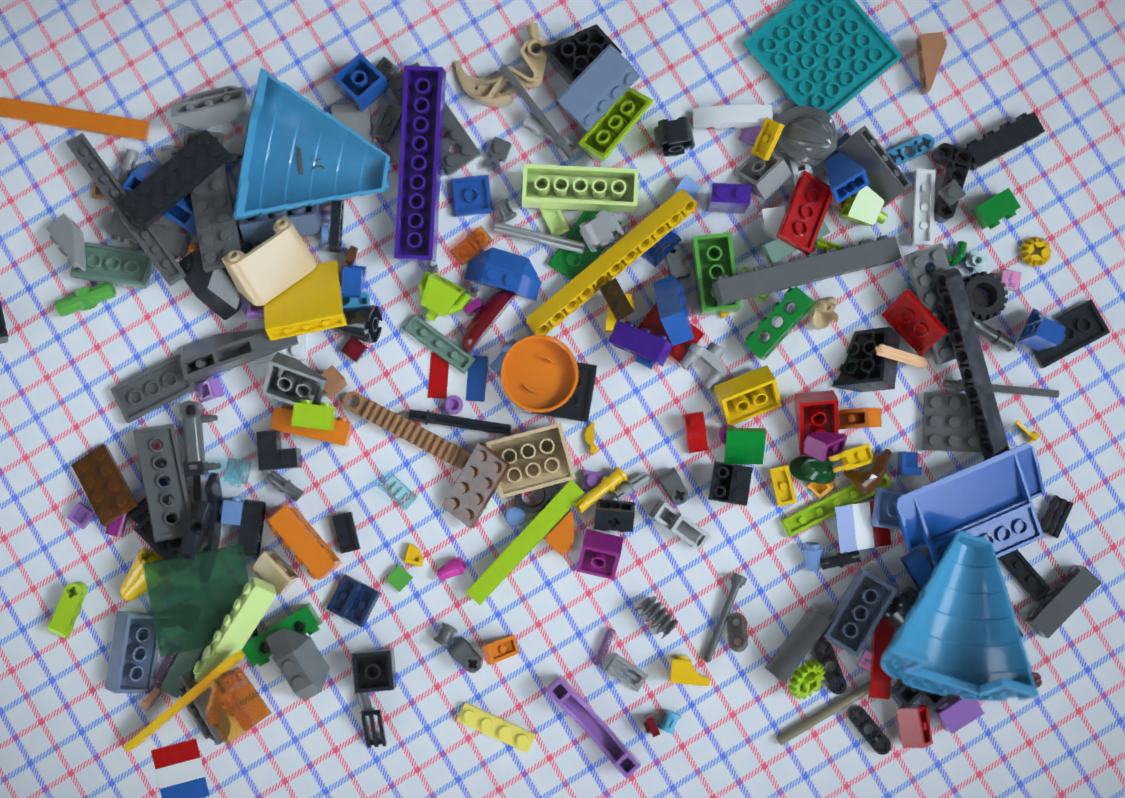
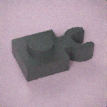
M494 136L487 153L491 158L485 163L486 169L489 168L490 164H495L494 171L497 173L500 169L499 161H506L512 143Z

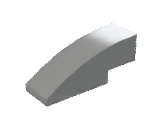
M660 499L649 513L652 518L698 551L701 550L710 537L708 533Z

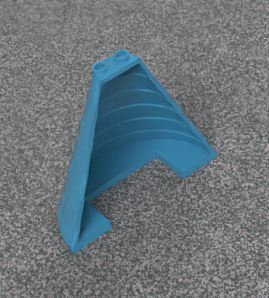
M260 69L257 80L258 86L254 92L246 131L247 135L241 156L236 186L238 189L236 190L233 208L234 220L388 191L389 180H387V174H390L392 162H389L390 156L368 142L350 127L345 126L328 112L325 113L285 82L279 81L266 69ZM297 147L301 148L302 175H299ZM315 165H322L324 167V169H322L321 167H315L314 169H312L313 171H311V168Z
M956 531L955 536L943 554L944 556L932 572V576L906 615V619L883 653L881 667L892 678L902 679L903 684L943 696L960 693L961 699L978 701H1007L1008 698L1016 697L1018 700L1039 697V692L1031 674L1032 668L1015 622L1016 616L1007 593L1008 590L991 541L985 540L984 537H975L969 535L966 531Z

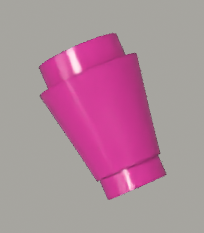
M460 556L457 558L453 557L437 570V575L440 580L463 574L467 567Z

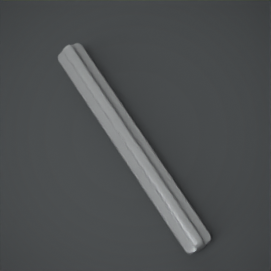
M495 222L493 231L495 233L578 253H583L585 250V243L500 222Z

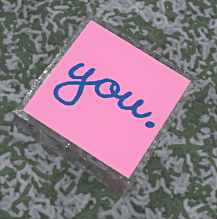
M1002 269L1000 272V283H1005L1004 290L1019 291L1022 272Z
M864 648L856 666L870 673L872 652Z

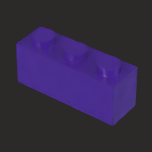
M618 321L608 341L619 349L663 367L673 347L668 342V338L661 334L657 336L652 335V331L644 327L641 330L635 328L636 325L629 321L625 323Z

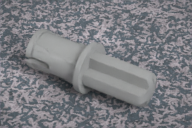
M642 472L632 480H627V483L614 490L613 493L618 501H621L629 494L636 493V490L648 483L650 478L646 472Z

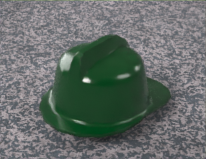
M800 456L794 458L789 465L791 474L802 481L829 484L836 476L833 471L834 463L830 459L822 462L813 457Z

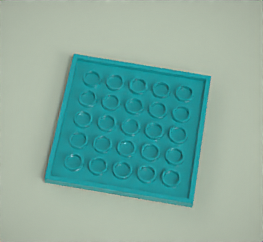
M794 0L743 42L747 50L795 106L818 108L827 112L830 116L835 114L903 58L855 0Z

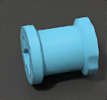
M666 709V715L658 727L674 735V728L678 719H681L682 716Z

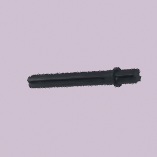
M409 410L408 420L425 422V425L428 423L503 435H510L511 425L438 414L429 412V410L427 412Z

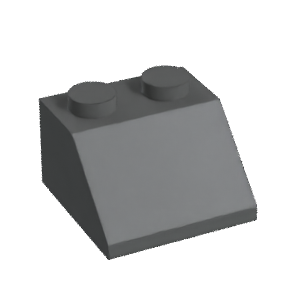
M774 153L771 154L769 161L753 154L734 172L744 184L751 185V191L764 200L771 196L792 175L785 160Z

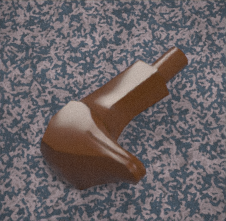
M885 449L881 456L878 455L875 465L870 471L844 470L843 474L850 479L861 495H867L874 491L881 483L888 466V458L892 452L889 449Z

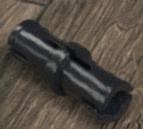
M859 551L844 554L836 553L835 556L820 558V564L829 562V564L821 565L822 570L838 566L842 568L847 564L861 562L860 557L852 558L853 556L860 555Z

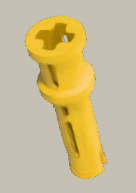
M615 467L610 475L602 478L599 485L574 503L576 509L583 513L607 492H613L615 487L622 481H627L624 471L619 467Z

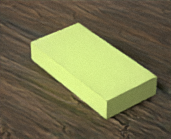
M539 209L551 235L560 237L570 232L560 209Z

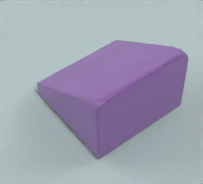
M762 127L744 128L739 140L753 147Z
M219 378L208 379L196 385L202 403L224 396Z

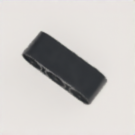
M249 499L244 501L237 546L238 555L259 556L266 513L265 501Z

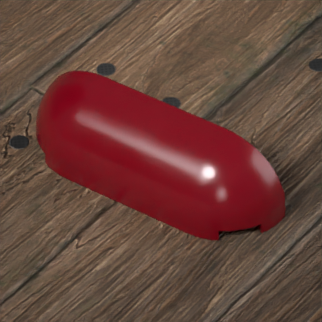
M499 291L487 300L462 334V344L467 353L470 354L512 302L516 294L508 291Z

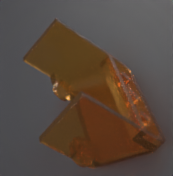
M237 666L214 680L205 719L210 726H214L225 744L229 745L272 712L242 669Z

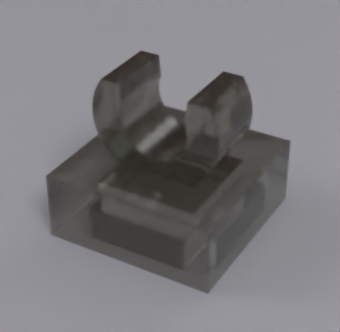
M385 56L375 66L386 77L387 82L399 71V68Z

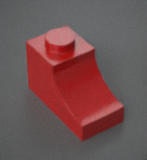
M703 411L683 415L682 419L689 454L709 450Z

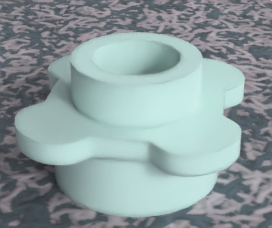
M972 250L965 264L967 267L981 272L984 263L988 261V257L985 254L978 253L977 250Z

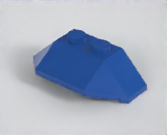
M493 247L470 260L464 276L466 281L500 291H508L534 301L537 300L542 284L529 258Z

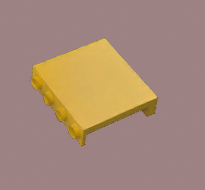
M337 260L317 264L312 272L263 305L265 330L270 341L347 325L341 294V270Z

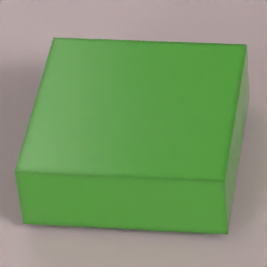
M399 564L386 580L400 592L414 577Z

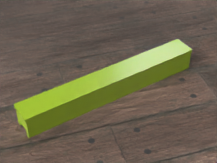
M570 480L478 578L465 592L467 595L481 605L569 511L574 503L583 496L585 492L573 482L574 480Z

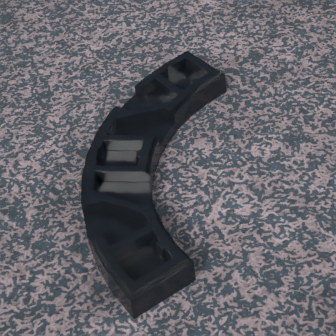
M211 472L204 486L207 501L213 504V508L211 510V518L207 522L206 535H209L208 545L204 547L197 567V572L202 582H208L218 552L222 523H220L221 515L219 514L222 503V490L219 475Z

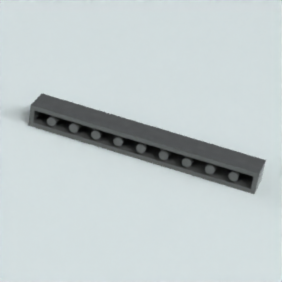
M888 235L877 237V241L871 242L870 239L859 242L857 246H853V243L842 246L841 250L836 251L835 248L825 250L824 254L821 255L815 252L806 255L807 258L805 259L795 257L789 259V263L783 264L782 261L772 263L771 267L765 268L763 265L753 268L752 272L747 273L746 270L736 272V276L729 277L728 274L719 276L717 281L712 284L717 304L722 306L895 262L902 258L896 237L888 238Z

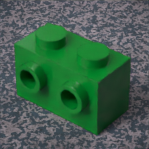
M1007 188L976 206L971 212L982 230L987 227L991 230L1001 224L999 222L1000 219L1005 217L1008 220L1017 214L1015 211L1021 208L1010 188Z

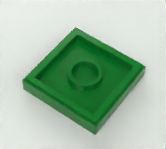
M727 428L724 463L763 464L766 428Z

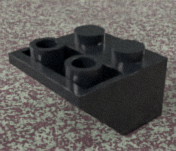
M714 461L708 500L747 506L753 467Z

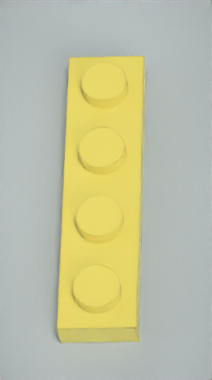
M467 702L464 703L457 719L462 724L528 753L536 735Z

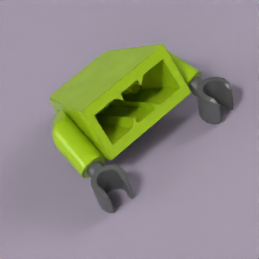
M427 262V271L424 272L418 284L419 296L422 299L421 305L428 308L425 318L434 322L438 314L445 317L447 314L453 315L462 310L469 303L471 297H475L478 294L479 289L472 293L470 288H472L473 284H470L467 293H464L466 291L464 288L437 274V264L434 269H429L431 262Z

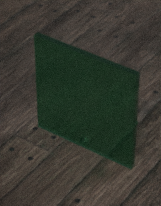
M242 544L199 552L196 554L195 560H185L179 556L143 564L160 657L210 646L215 632L221 629L225 616L231 613L235 600L241 597L244 586L249 582ZM257 626L250 637L258 636Z

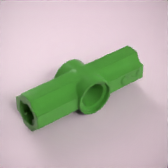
M111 283L83 287L76 290L70 296L56 300L55 307L62 317L80 310H90L95 308L98 303L117 297L116 290Z

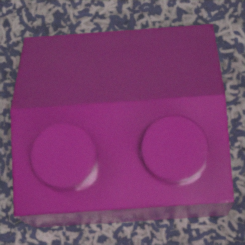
M586 529L576 571L614 580L624 537Z

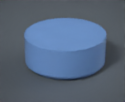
M329 225L321 226L322 244H329Z
M512 507L508 510L506 518L509 524L519 526L524 523L526 514L520 507Z

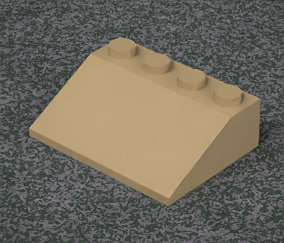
M561 423L486 442L487 447L511 464L497 487L500 499L576 479Z

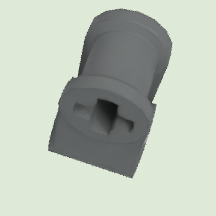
M674 467L657 476L661 486L674 504L681 505L687 501L688 491ZM676 491H678L679 493H684V496H682V501L680 499H675L674 496L677 495Z
M462 636L447 649L448 653L469 673H476L481 669L483 659ZM470 659L472 661L475 659L478 661L476 663L477 668L475 666H473L472 668L469 666L471 664Z

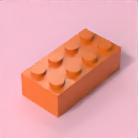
M285 505L268 519L271 524L269 525L270 529L276 535L279 533L283 538L282 543L284 546L295 552L294 557L300 564L304 563L308 568L307 573L313 579L321 580L326 578L343 563L294 505Z

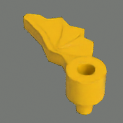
M1016 420L1015 425L1017 428L1029 436L1028 443L1031 444L1033 441H1037L1040 435L1035 431L1031 433L1019 420Z
M594 422L590 424V427L586 428L584 434L586 437L585 441L590 445L589 451L593 455L598 452V448L594 444Z

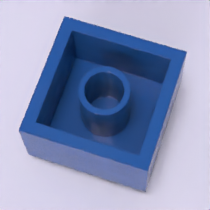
M361 53L332 77L336 88L361 112L389 89L386 77Z

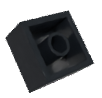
M394 648L361 650L352 653L354 693L389 691L397 687Z

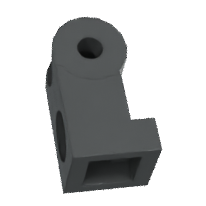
M670 243L666 246L664 252L669 276L675 275L676 280L690 277L689 266L684 267L680 256L682 253L681 247L676 243Z

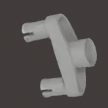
M713 342L706 349L692 343L679 365L689 371L698 358L705 362L711 368V373L702 385L712 392L714 386L728 372L720 360L725 351Z

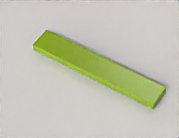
M886 472L877 488L886 489L892 486ZM852 483L780 521L788 536L792 537L835 515V507L857 504L874 495L876 489L867 495H861Z

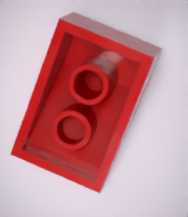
M656 302L637 328L641 330L644 327L652 331V335L655 336L661 334L667 337L668 342L671 344L660 320ZM692 324L691 328L695 339L674 345L668 355V358L678 366H680L679 363L689 351L690 345L692 343L697 344L704 335L702 331Z
M833 390L795 394L800 455H807L803 453L805 448L804 441L807 435L817 431L839 433L838 398Z

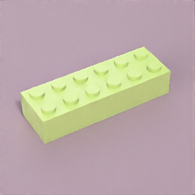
M524 164L522 208L582 211L606 210V212L636 213L639 169Z

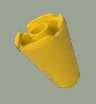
M144 547L138 552L119 588L123 599L127 601L136 600L172 574V568L169 570L168 564L153 549L150 552L146 550L147 547Z

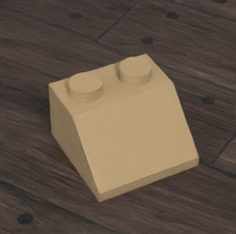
M274 550L265 551L252 567L255 570L254 574L260 580L264 579L266 582L274 585L276 594L278 593L279 595L283 594L300 578Z

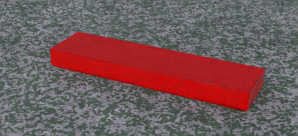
M880 619L873 631L869 684L870 698L890 700L891 676L881 667L882 655L894 637L895 624L890 620Z

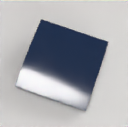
M344 574L326 609L341 618H346L354 624L364 627L381 592Z

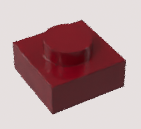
M351 337L341 351L357 363L368 347L356 338Z
M652 713L645 715L646 722H643L647 734L651 732L653 737L660 735Z

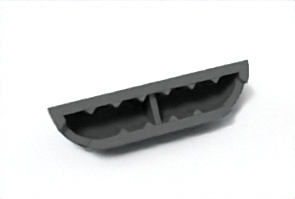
M193 672L180 676V696H184L198 684V682H195ZM208 687L186 707L204 738H210L214 741L215 745H219L229 737L231 722L213 688Z

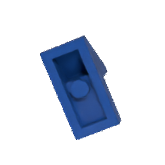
M347 265V267H343L342 297H361L367 273L365 266Z

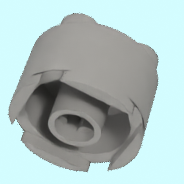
M600 211L592 221L587 220L580 224V234L591 252H596V248L599 246L603 249L620 238L619 233L624 234L613 212Z

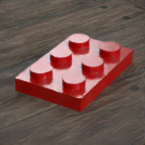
M909 289L905 290L882 314L885 320L920 356H923L949 331Z

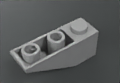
M63 213L46 229L51 234L50 239L56 245H60L58 248L60 252L69 257L67 261L74 268L79 267L85 271L84 233L72 219Z

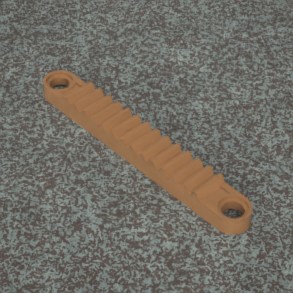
M348 392L343 398V405L348 410L461 470L472 454L357 392ZM351 396L358 398V404L354 407L348 404V399Z

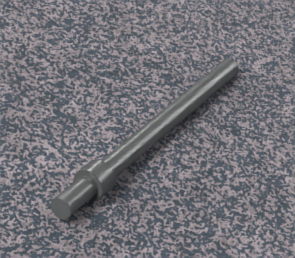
M506 64L502 65L499 69L554 139L553 143L564 152L568 159L572 158L575 154L566 144L567 141L563 135H559Z
M959 379V381H943V387L958 388L959 391H965L962 379ZM992 384L994 392L1059 397V390Z

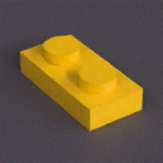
M766 117L750 153L769 161L785 125Z
M789 465L769 469L777 507L797 503Z

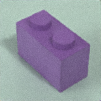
M960 693L955 694V698L950 701H944L934 712L946 731L953 734L985 714L977 700L961 699Z

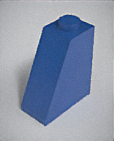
M839 152L825 161L830 189L836 204L870 184L865 169L844 153Z

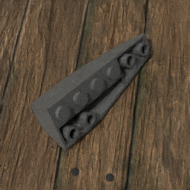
M265 328L219 333L184 346L180 365L185 380L198 382L299 344L297 336L270 341Z

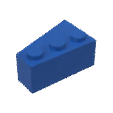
M675 275L653 282L660 320L672 346L695 339L689 321V310L685 305L687 301L684 293H682L684 288L681 281L677 282Z
M1033 308L1017 342L1039 352L1058 344L1060 345L1065 338L1064 331L1066 327L1054 317Z

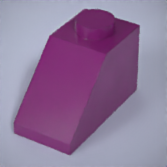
M823 431L814 432L805 438L803 453L824 462L829 457L844 451L847 435Z

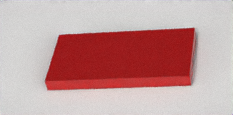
M805 170L802 171L776 237L806 255L811 254L833 196L830 186Z

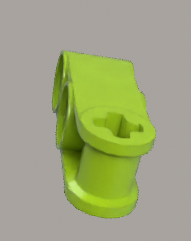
M75 582L65 586L61 598L56 605L54 615L47 627V632L64 639L70 636L88 592L86 584Z

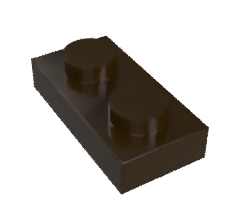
M616 278L599 287L616 321L634 313Z

